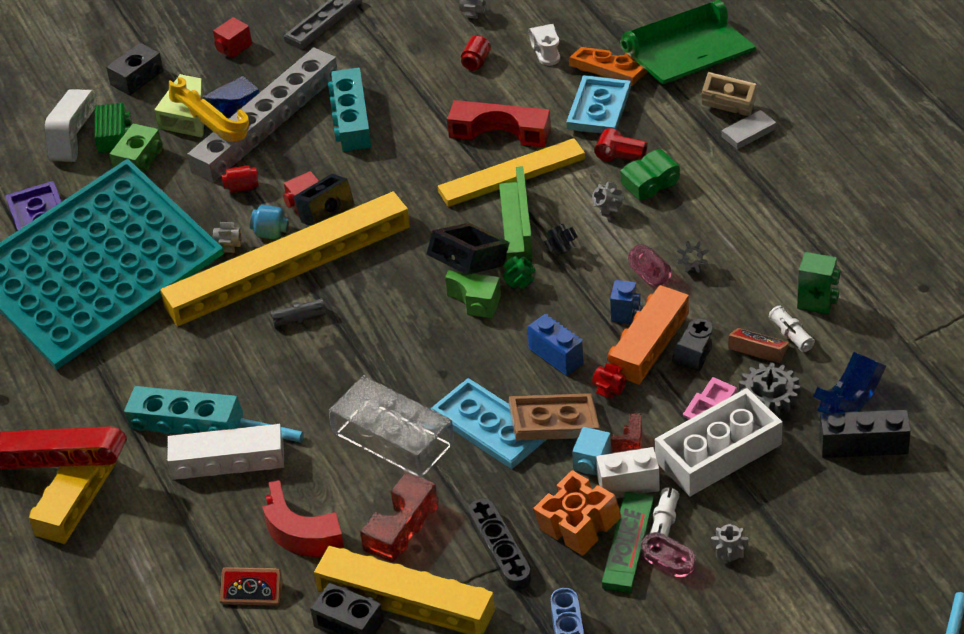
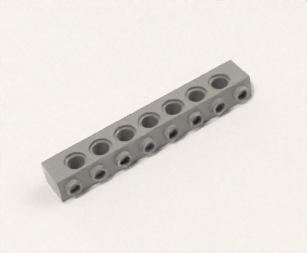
M312 48L241 108L248 115L249 120L248 134L244 139L237 142H229L219 137L215 132H212L187 153L191 173L214 183L226 173V169L231 168L327 86L328 82L332 81L331 71H338L336 57L319 49ZM237 112L229 120L237 121Z

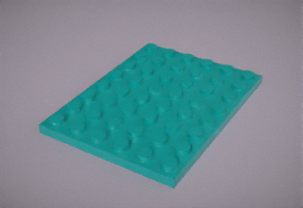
M127 158L0 242V313L57 370L162 297L160 289L193 276L224 254L223 247Z

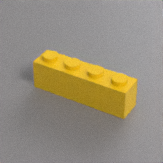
M116 463L112 465L59 467L56 477L50 486L46 487L43 497L30 512L29 522L31 523L34 536L65 544Z

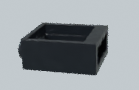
M468 222L432 230L426 255L466 275L502 267L510 242Z

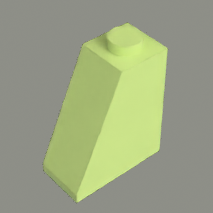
M181 74L178 76L186 80L187 89L190 91L196 90L201 100L205 99L201 78ZM178 78L175 80L174 84H178ZM168 90L154 110L158 129L202 137L204 135V123L199 120L198 116L193 117L188 107L182 102L174 103L170 101Z

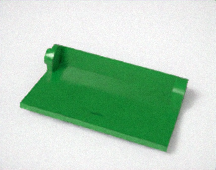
M720 0L627 31L622 34L620 41L622 50L662 84L756 51L754 44L727 23L728 11L725 4Z

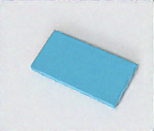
M469 378L430 408V415L510 469H513L547 440L516 441L509 404Z

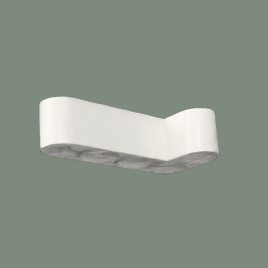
M69 89L46 118L45 136L50 161L75 162L77 160V133L95 109L96 96L94 90Z

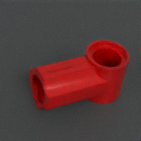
M608 128L602 132L594 148V153L603 161H612L615 157L632 161L641 160L647 153L648 142L623 137L616 129Z

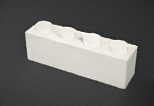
M280 424L168 436L167 461L172 480L284 468V442Z

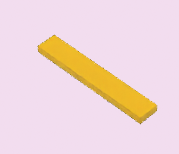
M575 138L438 185V193L446 205L451 207L499 190V184L517 182L516 167L523 166L524 177L527 180L584 160L585 152Z

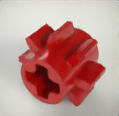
M606 363L605 367L599 366L592 378V385L598 387L596 394L606 398H613L614 394L620 395L626 384V376L620 374L623 368L611 363Z

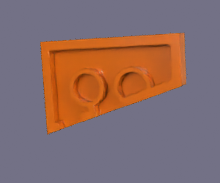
M581 47L569 57V66L578 68L581 71L597 74L603 78L631 81V86L648 72L627 53L615 56L609 50Z

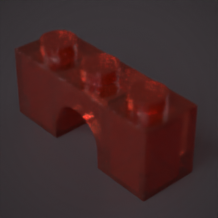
M405 472L391 491L393 509L399 513L393 516H386L375 512L360 531L363 551L392 563L400 553L405 552L410 539L421 530L424 520L430 513L436 510L439 503L436 484L408 472Z

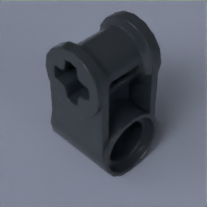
M698 318L689 323L681 340L675 346L672 363L696 371L702 369L706 357L712 349V339L710 336L713 327L710 321Z

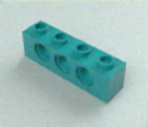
M360 68L331 71L332 81L328 82L330 96H333L330 97L332 111H337L332 112L334 127L339 126L334 128L336 142H341L342 152L371 148Z
M134 386L124 410L131 429L157 431L165 434H192L237 429L244 414L237 396Z

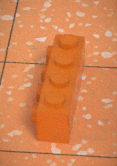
M659 285L656 291L648 296L643 309L635 314L633 323L628 329H624L620 341L616 346H612L608 353V362L622 367L623 369L620 374L625 375L626 380L639 385L689 315V295Z

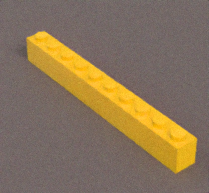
M394 191L160 289L164 307L178 327L410 228L408 208Z

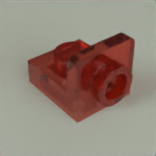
M630 414L629 425H624V435L611 436L612 454L642 448L641 414Z

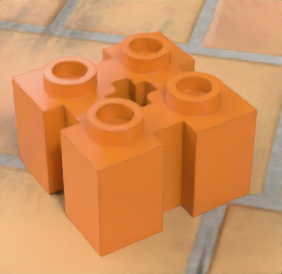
M572 470L557 484L559 492L555 496L548 493L533 510L541 531L556 540L563 536L567 547L584 556L598 541L597 533L599 531L607 532L622 516L613 493L599 485L592 489L587 478Z

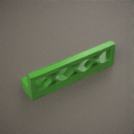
M523 166L516 167L517 182L499 184L504 237L506 241L510 242L506 255L507 261L514 256H517L518 259L521 257L533 258Z

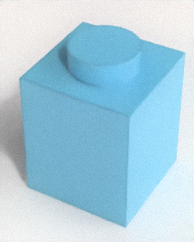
M587 427L582 428L572 451L573 470L584 474L597 475L596 456L611 453L609 432Z

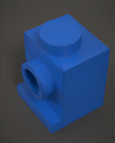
M614 281L610 297L611 322L632 324L635 314L641 311V294L636 293V282Z

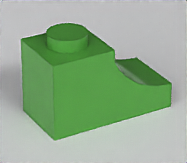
M448 270L445 277L447 296L462 301L466 305L467 315L493 318L501 297L499 277L480 274L466 275L462 272Z

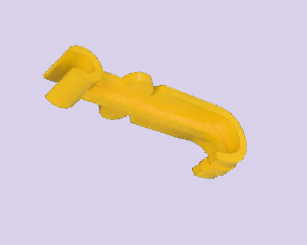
M178 77V84H174L171 80L169 81L170 101L174 103L182 102L188 107L193 117L198 116L199 120L219 137L229 142H237L247 136L249 120L248 115L243 110L239 109L237 111V121L229 120L205 99L201 100L196 90L190 91L187 89V83L184 78Z

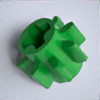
M514 256L503 265L506 269L502 274L503 278L512 288L520 286L523 289L535 280L532 276L535 268L525 257L518 259L517 256Z

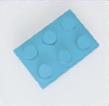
M583 75L566 122L567 130L601 134L608 128L617 130L631 89V81Z

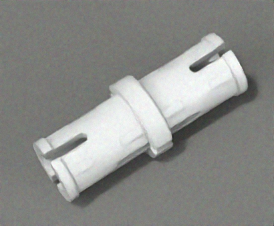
M776 306L770 311L769 318L781 329L782 335L786 339H791L799 347L800 351L807 352L814 346L815 340L802 328L801 322L796 318L793 319L782 306ZM787 324L796 331V334L787 326Z
M669 488L662 489L658 507L654 509V523L649 534V539L653 543H657L659 534L661 535L659 544L667 543L670 526L675 522V508L679 499V493L673 488L670 498H668Z

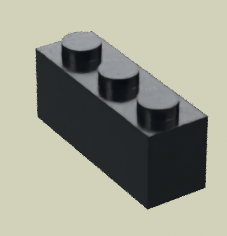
M907 410L820 414L819 439L822 458L909 454L911 429Z

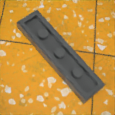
M328 0L284 35V42L303 50L361 4L362 0Z

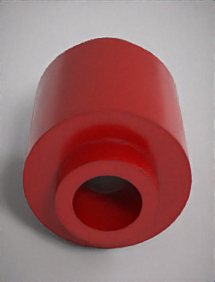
M472 36L461 54L462 65L471 71L482 67L491 51L490 42L483 36Z
M248 165L226 169V174L222 175L224 189H229L230 194L253 190V187H259L256 167L250 168Z

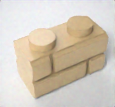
M708 72L701 93L702 105L750 116L757 96L756 84Z

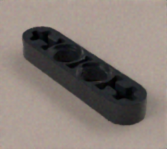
M476 499L469 505V518L472 526L505 584L514 590L524 589L531 581L529 564L494 504L488 499ZM480 511H482L484 514H487L486 521H484V517L482 516ZM493 529L501 531V534L497 537L486 535L488 531ZM502 550L513 552L512 556L507 558L497 555ZM515 566L518 575L522 576L517 577L516 574H512V567Z

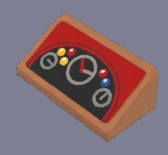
M741 328L731 332L728 337V349L776 363H781L790 345V342Z
M224 567L221 575L220 604L279 606L283 586L281 570L275 568Z

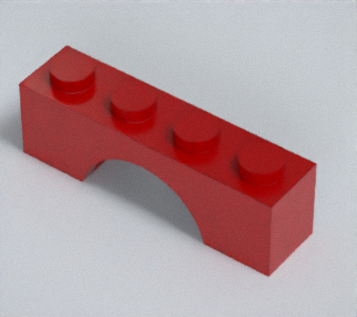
M454 100L447 118L449 138L474 140L478 135L486 131L505 130L516 135L521 145L545 148L551 130L550 109Z

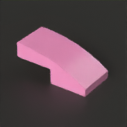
M712 377L702 394L696 393L683 413V417L690 420L738 393L737 387Z

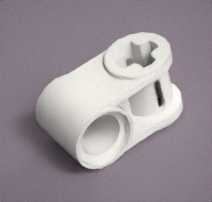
M549 24L529 28L531 46L535 50L539 62L547 66L557 64L560 61V54L557 49L559 37L556 34L554 25Z

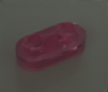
M642 244L636 245L631 249L628 263L648 284L659 287V285L664 286L668 283L671 277V267L652 248Z
M650 533L642 539L641 554L646 561L676 577H685L694 571L695 554L690 548L661 533Z

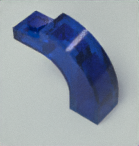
M853 352L842 377L833 388L826 390L817 387L813 397L821 401L818 411L822 413L860 412L875 391L886 365Z

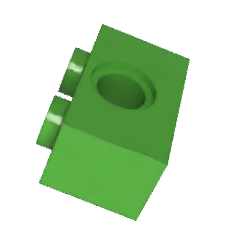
M133 123L109 154L112 167L114 168L128 158L143 173L148 170L152 161L161 153L163 148L159 129Z

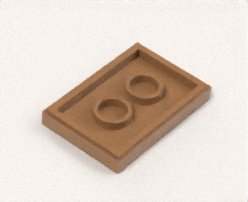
M591 393L509 396L508 404L516 441L578 438L583 427L600 430Z

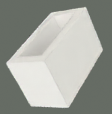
M653 447L596 456L599 486L613 493L616 498L624 497L625 492L645 494L660 491L659 466Z

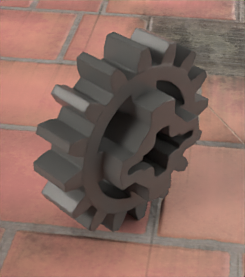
M760 363L757 370L750 367L749 374H742V381H739V392L748 388L765 406L774 411L777 416L780 415L781 409L789 412L790 405H797V398L800 397L799 378L794 377L793 370L785 372L784 365L774 368V363H770L769 367H765Z

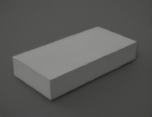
M759 110L723 129L722 138L736 149H739L776 129V122Z

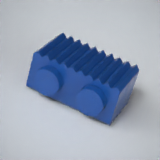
M544 314L528 325V348L559 371L569 375L584 364L582 338L575 336V333H571V330L563 328V325L553 320L552 317H548V314Z

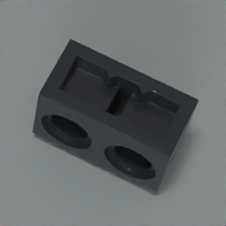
M332 583L326 586L310 608L314 627L330 634H376L384 622L381 603H378L371 597L356 594L347 587H339Z

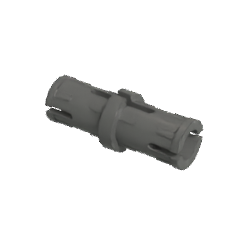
M320 298L303 304L296 302L291 307L270 311L275 328L296 321L299 324L304 319L325 315L326 310L323 300Z

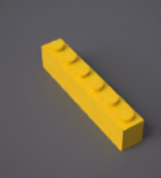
M328 546L314 571L317 591L323 592L329 583L339 587L344 586L356 594L375 599L378 603H381L382 610L465 634H484L495 612L493 592L485 588L466 585L454 579L441 578L426 571L420 572L406 568L401 564L388 563L378 560L373 556L353 553L344 548L339 549Z

